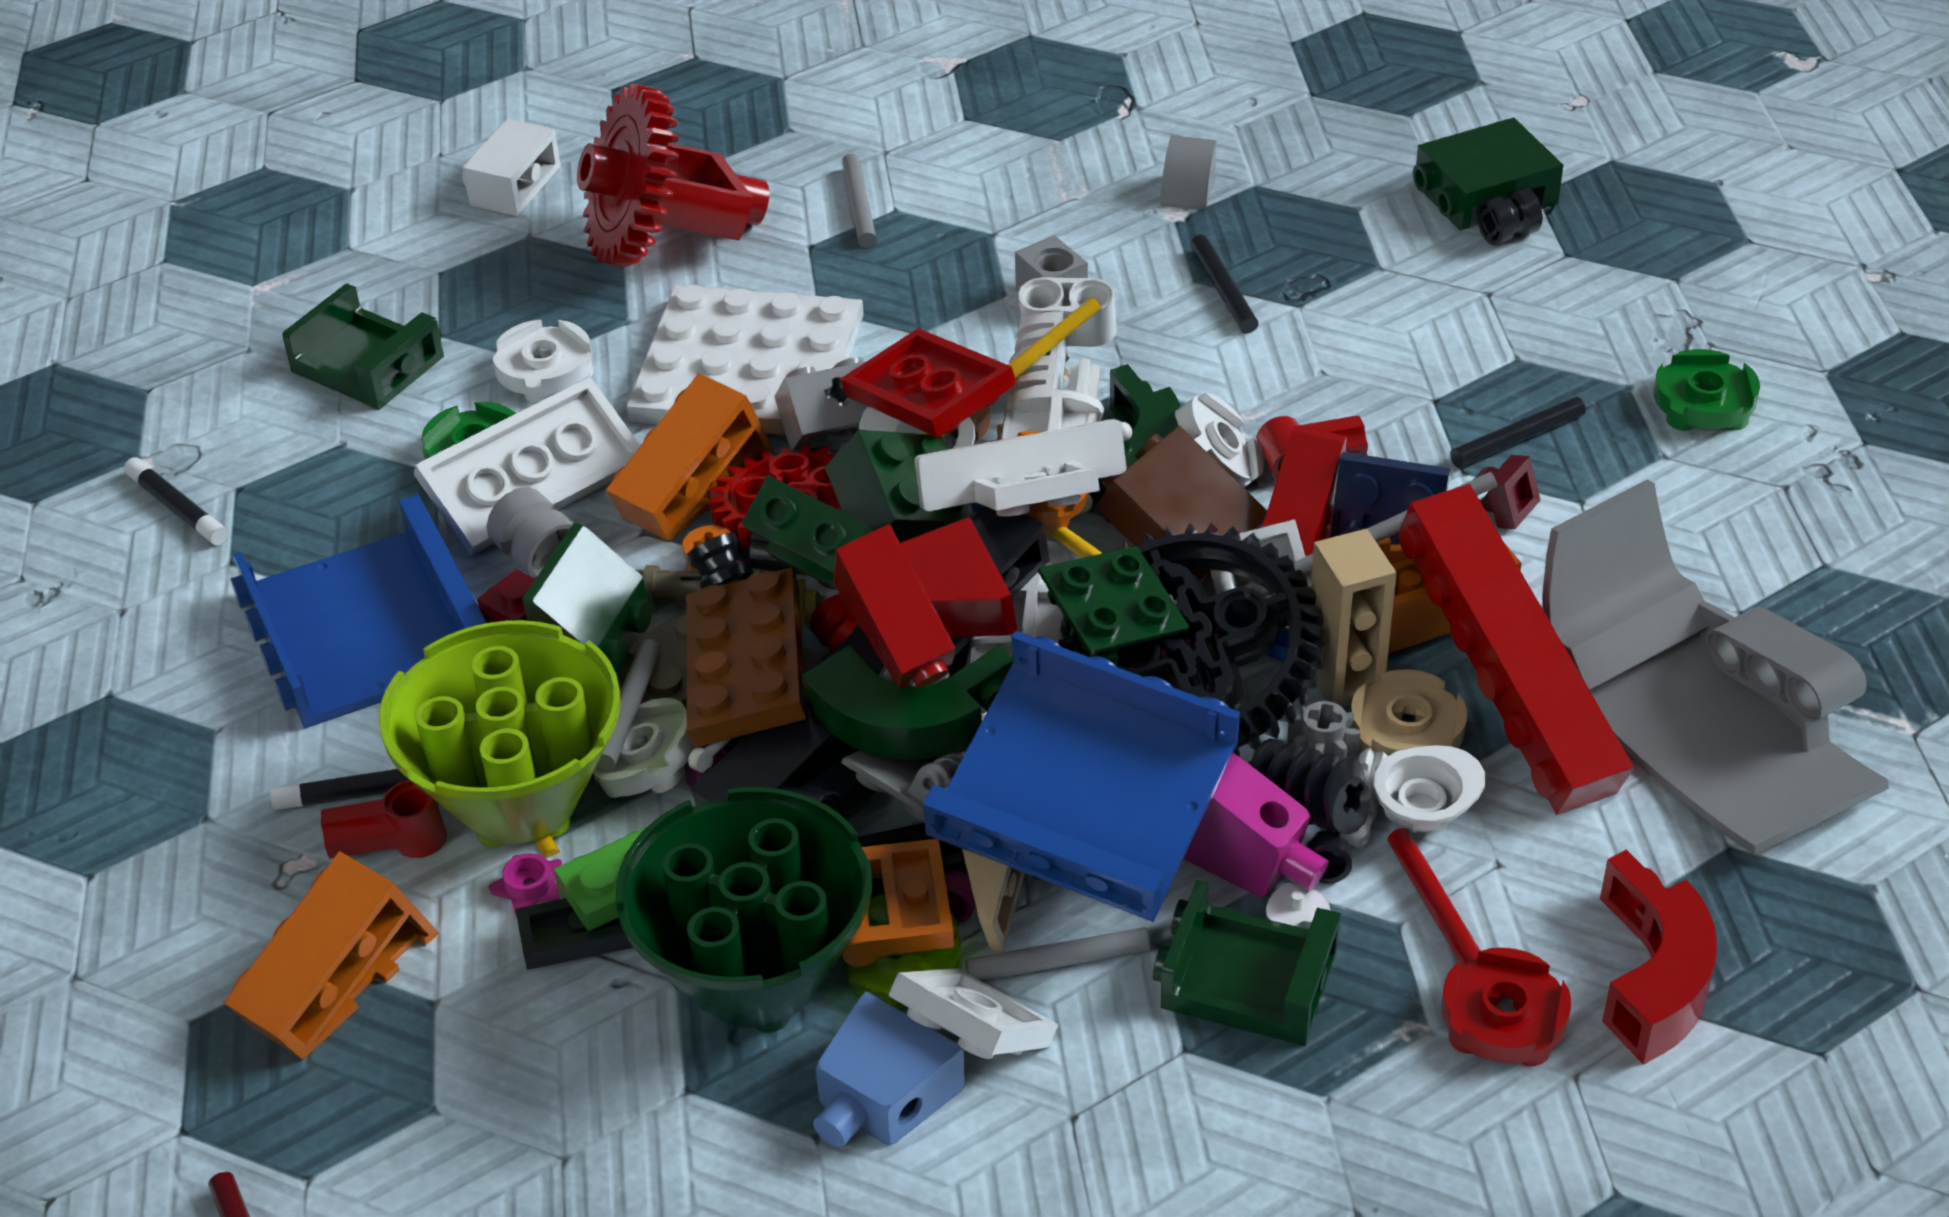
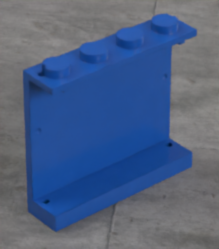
M419 494L399 500L406 532L256 581L251 563L245 562L241 552L233 554L239 575L230 578L239 607H251V609L244 611L253 639L255 642L265 639L266 643L260 644L259 647L270 676L280 673L281 677L274 679L281 703L285 711L293 708L296 709L304 729L381 703L385 690L399 670L405 674L425 657L423 648L456 631L487 623Z
M1015 631L1011 637L1013 664L947 789L933 784L923 803L926 835L1154 922L1238 744L1240 712L1229 708L1224 702L1216 698H1200L1173 688L1161 678L1154 676L1142 677L1117 668L1115 664L1103 657H1087L1062 648L1054 640L1047 637H1032Z

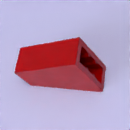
M1294 425L1262 527L1295 519L1306 557L1313 554L1314 542L1330 538L1339 460L1342 452H1346L1347 436Z
M970 517L900 543L950 638L1007 636L1018 631L1011 593ZM841 597L850 622H855L856 619Z
M888 524L837 548L834 585L898 688L901 689L913 682L917 688H923L947 675L949 670L946 666L952 664L956 648L891 525Z

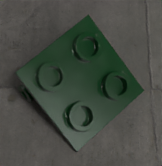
M1137 546L1044 566L1038 569L1039 575L1049 589L1047 598L1051 604L1057 605L1063 615V624L1070 630L1073 640L1083 644L1082 647L1087 653V657H1103L1117 665L1119 662L1117 654L1120 647L1189 631V625Z

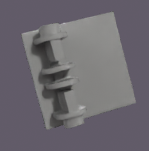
M968 748L936 759L933 763H928L923 759L896 760L883 758L859 750L844 757L841 763L856 772V778L861 784L877 792L892 794L906 803L905 809L912 816L925 822L923 803L933 784L947 789Z

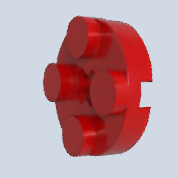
M1501 947L1479 951L1477 960L1467 962L1462 967V960L1454 965L1445 979L1441 1002L1442 1019L1449 1030L1448 1039L1451 1045L1462 1053H1473L1494 1062L1521 1063L1526 1066H1537L1547 1061L1550 1051L1565 1036L1571 1012L1570 991L1564 980L1562 981V986H1560L1557 979L1549 974L1550 965L1540 957L1529 952ZM1501 998H1508L1513 1000V1008L1517 1009V1011L1505 1012L1495 1008L1493 1005H1498Z

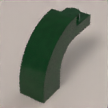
M1126 364L1110 370V410L1120 422H1126L1132 428L1131 438L1124 442L1125 460L1129 466H1132L1138 461L1135 454L1153 435L1158 434L1164 439L1178 427L1175 411L1180 408V403L1170 387L1153 392L1150 384L1145 380L1142 381L1132 368ZM1106 477L1098 478L1099 491L1089 493V496L1093 499L1092 504L1095 507L1107 491L1102 485ZM1102 515V517L1105 519V521H1106L1107 523H1110V522Z
M849 644L802 674L801 677L808 708L841 741L865 753L883 758L921 760L945 756L969 747L982 723L981 714L986 713L990 708L1013 664V658L1001 645H998L940 682L923 688L905 686L899 689L896 683L890 682L876 674Z

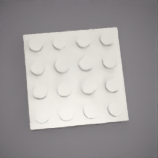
M674 285L627 404L629 422L658 424L673 406L678 394L686 389L696 375L700 373L745 394L765 434L786 435L774 398L784 378H786V375L796 369L814 367L816 371L833 368L838 362L851 357L864 315L863 300L848 299L840 296L797 295L791 292H759L742 288L721 289L701 287L699 285Z

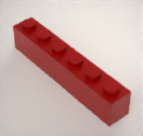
M1471 484L1411 502L1398 531L1401 548L1409 559L1415 561L1424 577L1425 589L1429 599L1433 604L1440 606L1450 624L1451 636L1456 647L1461 652H1466L1475 668L1481 692L1488 700L1494 702L1503 718L1504 730L1509 742L1513 747L1520 749L1531 768V777L1537 792L1542 797L1548 799L1556 815L1617 794L1634 769V766Z

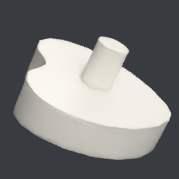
M1287 883L1274 891L1269 898L1266 906V919L1309 929L1316 908L1330 910V904L1323 895L1314 889L1308 891L1296 883Z

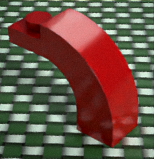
M1626 849L1607 859L1600 900L1641 940L1649 951L1651 959L1610 982L1602 1022L1644 1065L1679 1044L1691 1032L1701 1017L1716 961L1717 936L1712 916L1705 902L1686 879L1666 889L1656 873L1644 867Z

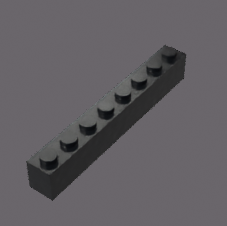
M986 506L968 516L971 518L1013 598L1038 573V569L1044 567L1050 561L1044 524L1026 514L998 516L996 510ZM859 624L855 626L853 632L832 653L825 655L817 663V665L850 644L876 674L879 675L884 668V664ZM952 637L951 640L956 648L954 656L973 637ZM805 696V720L741 736L737 745L715 766L703 772L698 782L691 788L695 804L698 806L710 801L727 798L726 789L740 787L778 789L783 786L799 788L842 757L849 756L859 750L833 735L808 708Z

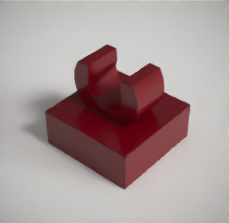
M1511 454L1499 469L1485 467L1475 478L1488 472L1493 474L1497 487L1489 490L1480 502L1486 511L1493 512L1497 527L1516 529L1540 502V495L1530 456Z

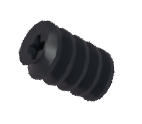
M1272 738L1263 741L1255 750L1248 764L1304 806L1311 816L1309 825L1315 824L1320 828L1335 830L1338 833L1349 835L1357 832L1366 823L1370 810L1371 795L1369 787L1365 784L1364 769L1359 760L1348 757L1341 759L1339 755L1328 752L1322 754L1319 750L1312 748L1303 750L1299 745L1292 743L1284 744L1283 741Z

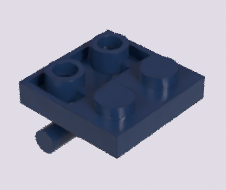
M1342 452L1339 460L1330 538L1367 529L1408 510L1411 502L1448 491L1451 468ZM1399 533L1390 536L1391 545L1400 544Z

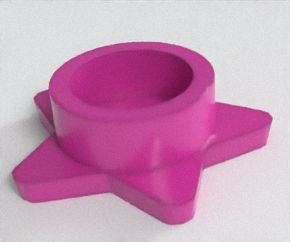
M533 853L515 855L504 867L503 877L491 883L488 888L492 895L510 899L515 914V909L559 900L554 868L561 866L562 861L560 859L548 861L543 856ZM529 881L534 882L533 884L524 885L526 882Z

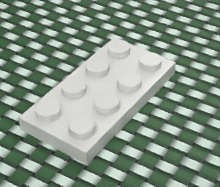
M589 376L415 464L414 476L470 556L495 544L488 537L486 526L491 510L505 494L516 488L530 487L538 490L554 505L556 510H559L612 482L616 472L626 465L641 445Z

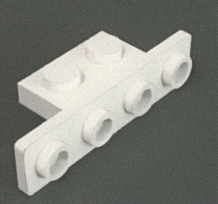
M1115 419L916 456L914 460L919 503L923 510L933 511L977 502L996 510L998 516L1025 514L1030 511L1029 504L1047 501L1050 506L1076 504L1081 501L1080 494L1099 491L1098 478L1119 475L1126 471L1122 423Z

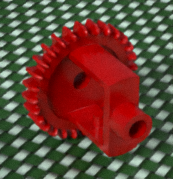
M629 84L628 88L622 87L621 95L615 94L613 106L608 105L606 108V121H600V138L595 137L594 144L588 143L584 147L577 168L578 188L581 191H586L583 199L588 200V204L583 212V217L588 218L584 228V232L589 234L587 246L592 247L591 255L597 257L596 261L621 267L637 264L640 262L641 257L647 256L648 250L646 247H651L655 244L654 238L648 235V232H661V225L739 241L746 224L757 226L764 219L769 203V186L765 180L735 174L719 153L672 144L677 142L679 137L673 132L667 131L668 128H674L678 124L677 120L671 117L675 110L670 105V99L656 88L638 84Z

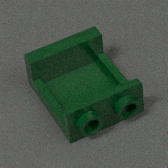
M1513 117L1419 144L1416 165L1413 168V180L1417 189L1423 192L1438 207L1440 213L1447 217L1461 231L1470 228L1472 209L1480 201L1493 196L1504 198L1508 192L1521 187L1530 188L1537 196L1542 208L1558 204L1564 165Z
M348 283L336 290L282 334L291 372L378 410L444 357L438 323L435 317L421 312L403 326L363 309L359 303L356 287Z
M769 475L764 480L742 521V525L748 531L770 541L765 550L769 556L836 590L837 588L834 585L836 549L873 532L867 524Z
M1196 880L1189 900L1179 899L1171 924V934L1175 936L1171 946L1162 944L1156 956L1153 980L1161 982L1160 1008L1306 1046L1337 955L1341 913L1317 907L1310 928L1305 929L1213 906L1208 901L1209 883Z

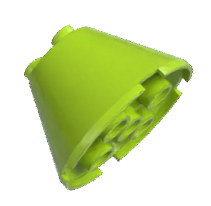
M523 620L475 625L446 635L423 648L425 657L405 674L399 670L386 688L379 710L380 733L386 753L392 763L402 774L477 835L478 841L484 846L499 847L504 844H522L548 835L554 838L565 833L570 826V816L611 738L620 715L621 698L616 672L606 655L589 640L584 645L564 636L560 626Z

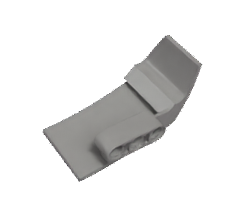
M1645 480L1551 528L1542 592V605L1546 616L1625 752L1660 784L1733 841L1754 855H1757L1889 789L1887 778L1831 743L1829 738L1828 715L1863 696L1866 692V678L1859 663L1846 651L1760 606L1753 607L1734 617L1706 602L1696 583L1684 577L1677 570L1672 560L1658 505L1655 483Z

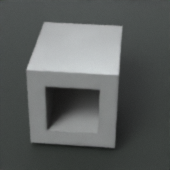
M1171 135L1164 163L1161 205L1201 210L1207 209L1215 181L1217 140Z

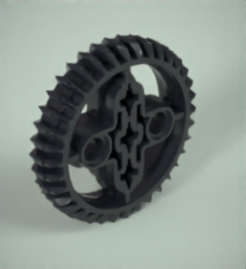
M1190 522L1185 530V534L1175 535V532L1167 526L1164 538L1154 540L1151 535L1145 532L1144 544L1138 548L1168 595H1172L1173 600H1177L1178 604L1176 607L1190 628L1187 632L1120 647L1117 654L1119 662L1116 665L1117 668L1142 677L1154 676L1161 678L1173 688L1200 698L1211 697L1209 692L1204 690L1203 686L1208 684L1210 690L1215 692V696L1212 698H1216L1224 702L1229 708L1240 712L1238 744L1233 752L1237 756H1240L1239 747L1246 744L1253 750H1256L1261 744L1259 736L1262 734L1278 739L1280 729L1277 721L1294 724L1296 718L1294 706L1307 707L1309 700L1307 689L1317 688L1319 680L1317 670L1322 669L1324 663L1322 649H1324L1326 639L1324 630L1321 629L1323 625L1322 612L1315 606L1316 595L1311 587H1308L1306 576L1301 570L1295 571L1294 562L1288 555L1279 557L1278 549L1274 547L1272 542L1261 547L1260 540L1255 536L1254 532L1241 541L1240 533L1234 526L1223 536L1219 535L1218 528L1212 522L1205 533H1197L1196 528ZM1125 541L1123 549L1134 547L1133 545ZM1189 570H1218L1237 574L1261 585L1274 596L1264 599L1261 593L1252 588L1238 587L1208 597L1202 583ZM1061 621L1060 632L1063 639L1059 640L1058 644L1062 648L1086 656L1087 653L1082 647L1083 644L1073 640L1070 630ZM1242 622H1253L1247 627H1235ZM1289 626L1288 653L1278 673L1261 693L1239 708L1244 695V688L1238 667L1265 656L1272 648L1277 630ZM1214 631H1218V634H1219V637H1220V639L1217 641V643H1216ZM1186 639H1190L1192 645L1195 644V651L1191 650L1190 645H1186ZM1164 648H1165V650H1166L1167 657H1168V658H1165V659L1163 658V655H1162V652H1161ZM1139 661H1145V662H1146L1145 664H1143V665L1140 666V667H1137V668H1128L1130 665H1132V664L1135 663V662H1139Z

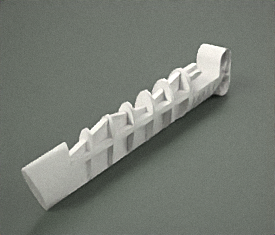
M1041 277L1029 280L1020 287L1018 292L1020 315L1016 335L1018 340L1015 344L1014 350L1016 353L1013 360L1092 296L1099 302L1102 309L1016 378L1017 385L1008 390L1010 396L1006 402L1001 439L1017 437L1019 432L1024 431L1045 432L1101 421L1104 407L1097 400L1101 374L1100 365H1090V359L1081 358L1079 365H1071L1068 389H1061L1067 346H1102L1110 342L1116 335L1117 322L1114 290L1108 282L1095 278ZM1089 495L1086 505L1079 514L1090 510L1093 499ZM1046 533L1050 561L1045 566L1080 559L1078 555ZM1037 573L1012 598L1018 632L1029 636L1039 634L1058 643L1062 639L1060 628L1063 615L1057 605L1050 603L1047 598L1049 589L1039 573ZM1013 634L1007 636L973 637L969 644L966 666L998 645H1001L1012 657L1011 637Z

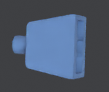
M866 991L860 997L818 1061L816 1067L819 1101L825 1109L813 1121L815 1130L824 1141L836 1148H842L859 1129L885 1145L896 1144L965 1087L963 1049L954 1041L929 1027L915 1022L907 1014Z

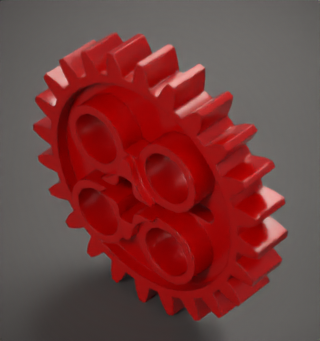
M805 445L801 448L800 452L792 453L788 447H783L781 454L777 456L765 451L762 452L763 460L743 459L745 468L729 467V477H718L716 479L717 487L710 488L711 499H709L712 523H715V526L728 529L731 533H735L740 542L741 549L749 548L752 532L742 525V521L767 475L842 512L825 466L837 453L832 455L830 453V446H825L818 452H811L810 446Z

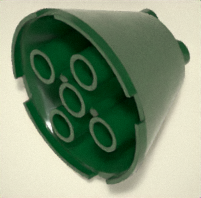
M740 787L726 789L727 798L710 801L692 807L691 801L688 800L662 814L640 833L625 854L616 881L618 915L623 931L633 948L644 960L698 1003L702 1010L727 1024L739 1027H755L761 1032L771 1033L784 1028L789 1018L808 1003L860 928L871 900L870 860L867 859L863 848L858 842L856 830L839 813L820 801L803 794L776 788Z

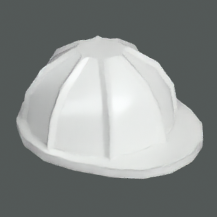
M1421 746L1396 751L1383 759L1374 773V793L1380 805L1384 807L1385 816L1392 822H1397L1401 826L1412 830L1414 834L1416 832H1440L1446 829L1449 823L1466 812L1479 799L1485 788V771L1480 762L1468 752L1453 746Z

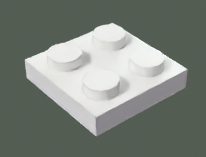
M959 968L900 972L897 974L888 995L909 1007L907 1016L915 1022L933 1029H941L942 1027L960 1037L958 1045L962 1049L985 1059H992L994 1055L1011 1053L1021 1055L1023 1051L1049 1048L1058 1028V1024Z

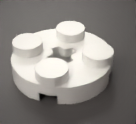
M532 320L518 324L504 332L497 340V352L495 355L493 354L494 370L498 381L505 388L524 394L528 402L538 403L589 376L592 377L594 371L590 339L587 333L578 325L568 321L557 320L558 327H543L542 320Z
M1204 393L1199 398L1196 395L1175 411L1178 426L1180 425L1241 486L1245 488L1263 473L1264 462L1259 445L1254 437L1248 442L1245 441L1243 435L1237 429L1245 422L1225 401L1211 393Z
M659 698L639 705L635 715L636 718L633 720L615 768L611 771H602L595 767L593 771L596 781L608 797L630 796L652 789L655 793H663L679 783L682 778L680 768L686 764L690 753L695 749L687 732V710L680 701L673 698Z

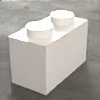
M506 119L462 167V181L466 186L469 205L518 216L561 167L555 129Z

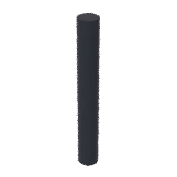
M1202 234L1195 236L1191 240L1190 246L1243 333L1255 331L1259 322L1209 239Z
M1577 396L1452 449L1450 451L1451 461L1457 468L1467 466L1583 416L1586 412L1585 404Z

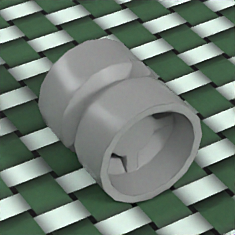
M523 487L516 488L505 494L494 505L488 516L486 528L488 537L508 557L513 559L523 571L536 579L574 522L564 513L557 511L554 505L538 490Z

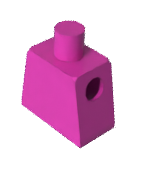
M1233 753L1184 859L1258 897L1268 896L1284 876L1304 889L1311 891L1321 879L1329 863L1327 859L1302 844L1311 818L1308 810L1250 764Z

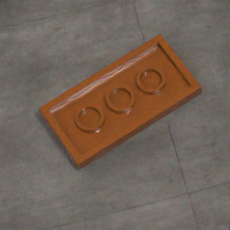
M793 568L776 572H760L749 579L723 586H707L696 593L686 595L687 732L693 747L697 748L805 720V692L801 677L804 674L799 584Z

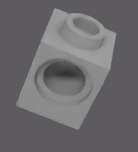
M1053 235L1015 251L1016 291L1019 292L1023 284L1034 278H1088V263L1058 237Z

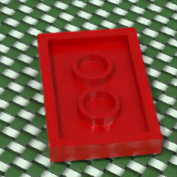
M917 328L840 378L845 396L936 438L952 432L959 426L960 422L979 409L994 404L1000 395L1017 385L1012 366L920 328Z

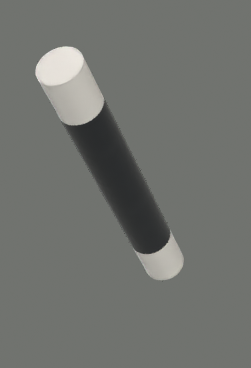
M133 457L125 463L124 472L209 542L217 546L227 540L229 531L226 527L141 459Z
M398 769L275 787L270 789L273 810L277 811L386 794L397 783L410 779Z

